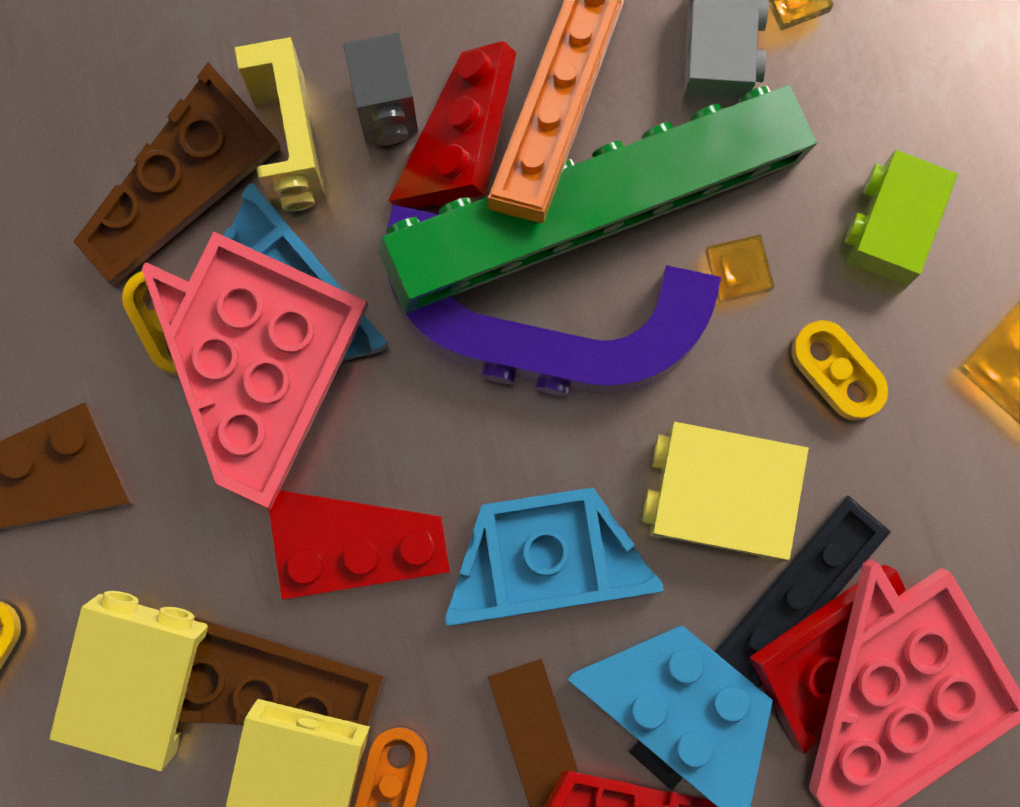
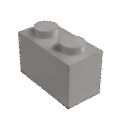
M689 0L684 96L739 100L743 95L753 90L756 82H763L766 70V50L757 49L758 31H765L767 26L768 0Z

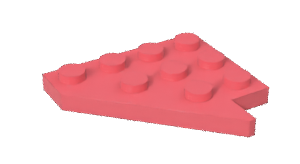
M213 231L189 282L147 262L144 263L142 272L215 483L271 509L369 305L363 299Z
M869 559L863 563L809 785V790L820 807H898L1020 723V689L950 571L940 568L898 596L878 562Z

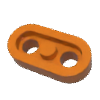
M395 727L384 731L374 740L370 748L355 807H375L381 802H387L393 807H416L428 760L426 744L419 734L408 728ZM395 745L406 747L410 753L409 763L403 767H396L389 760V751Z

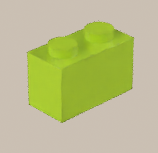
M895 150L884 165L875 163L863 191V194L871 196L865 215L858 212L855 214L844 243L853 246L846 263L908 287L922 273L958 173L899 150Z

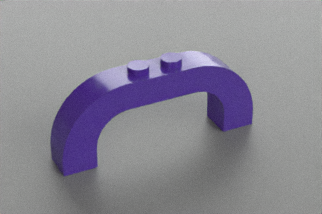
M393 205L387 229L406 218L417 217L419 222L438 215ZM666 265L660 279L652 316L634 333L615 340H595L478 314L460 305L452 296L404 314L390 280L389 283L397 307L411 330L435 352L459 364L481 369V377L490 381L513 384L515 377L537 382L535 389L557 396H568L569 389L593 394H614L636 390L661 379L675 369L691 352L707 327L717 300L721 277Z

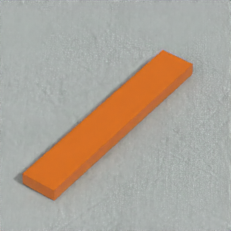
M564 0L488 196V210L544 224L625 0Z

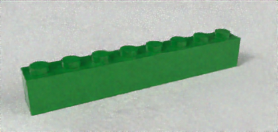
M790 84L770 91L768 86L756 88L743 95L738 100V104L722 109L720 104L710 105L690 117V122L674 128L671 122L659 124L643 133L641 136L642 140L626 146L620 140L608 143L592 153L591 159L575 165L571 159H567L544 224L488 210V197L473 203L470 198L465 197L443 206L439 210L440 215L422 222H419L417 217H410L391 225L386 230L387 235L382 236L378 254L404 314L800 163L815 147L817 141Z

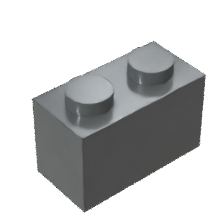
M399 32L343 43L365 143L376 141L379 145L396 144L406 140L408 134L418 132L413 95Z

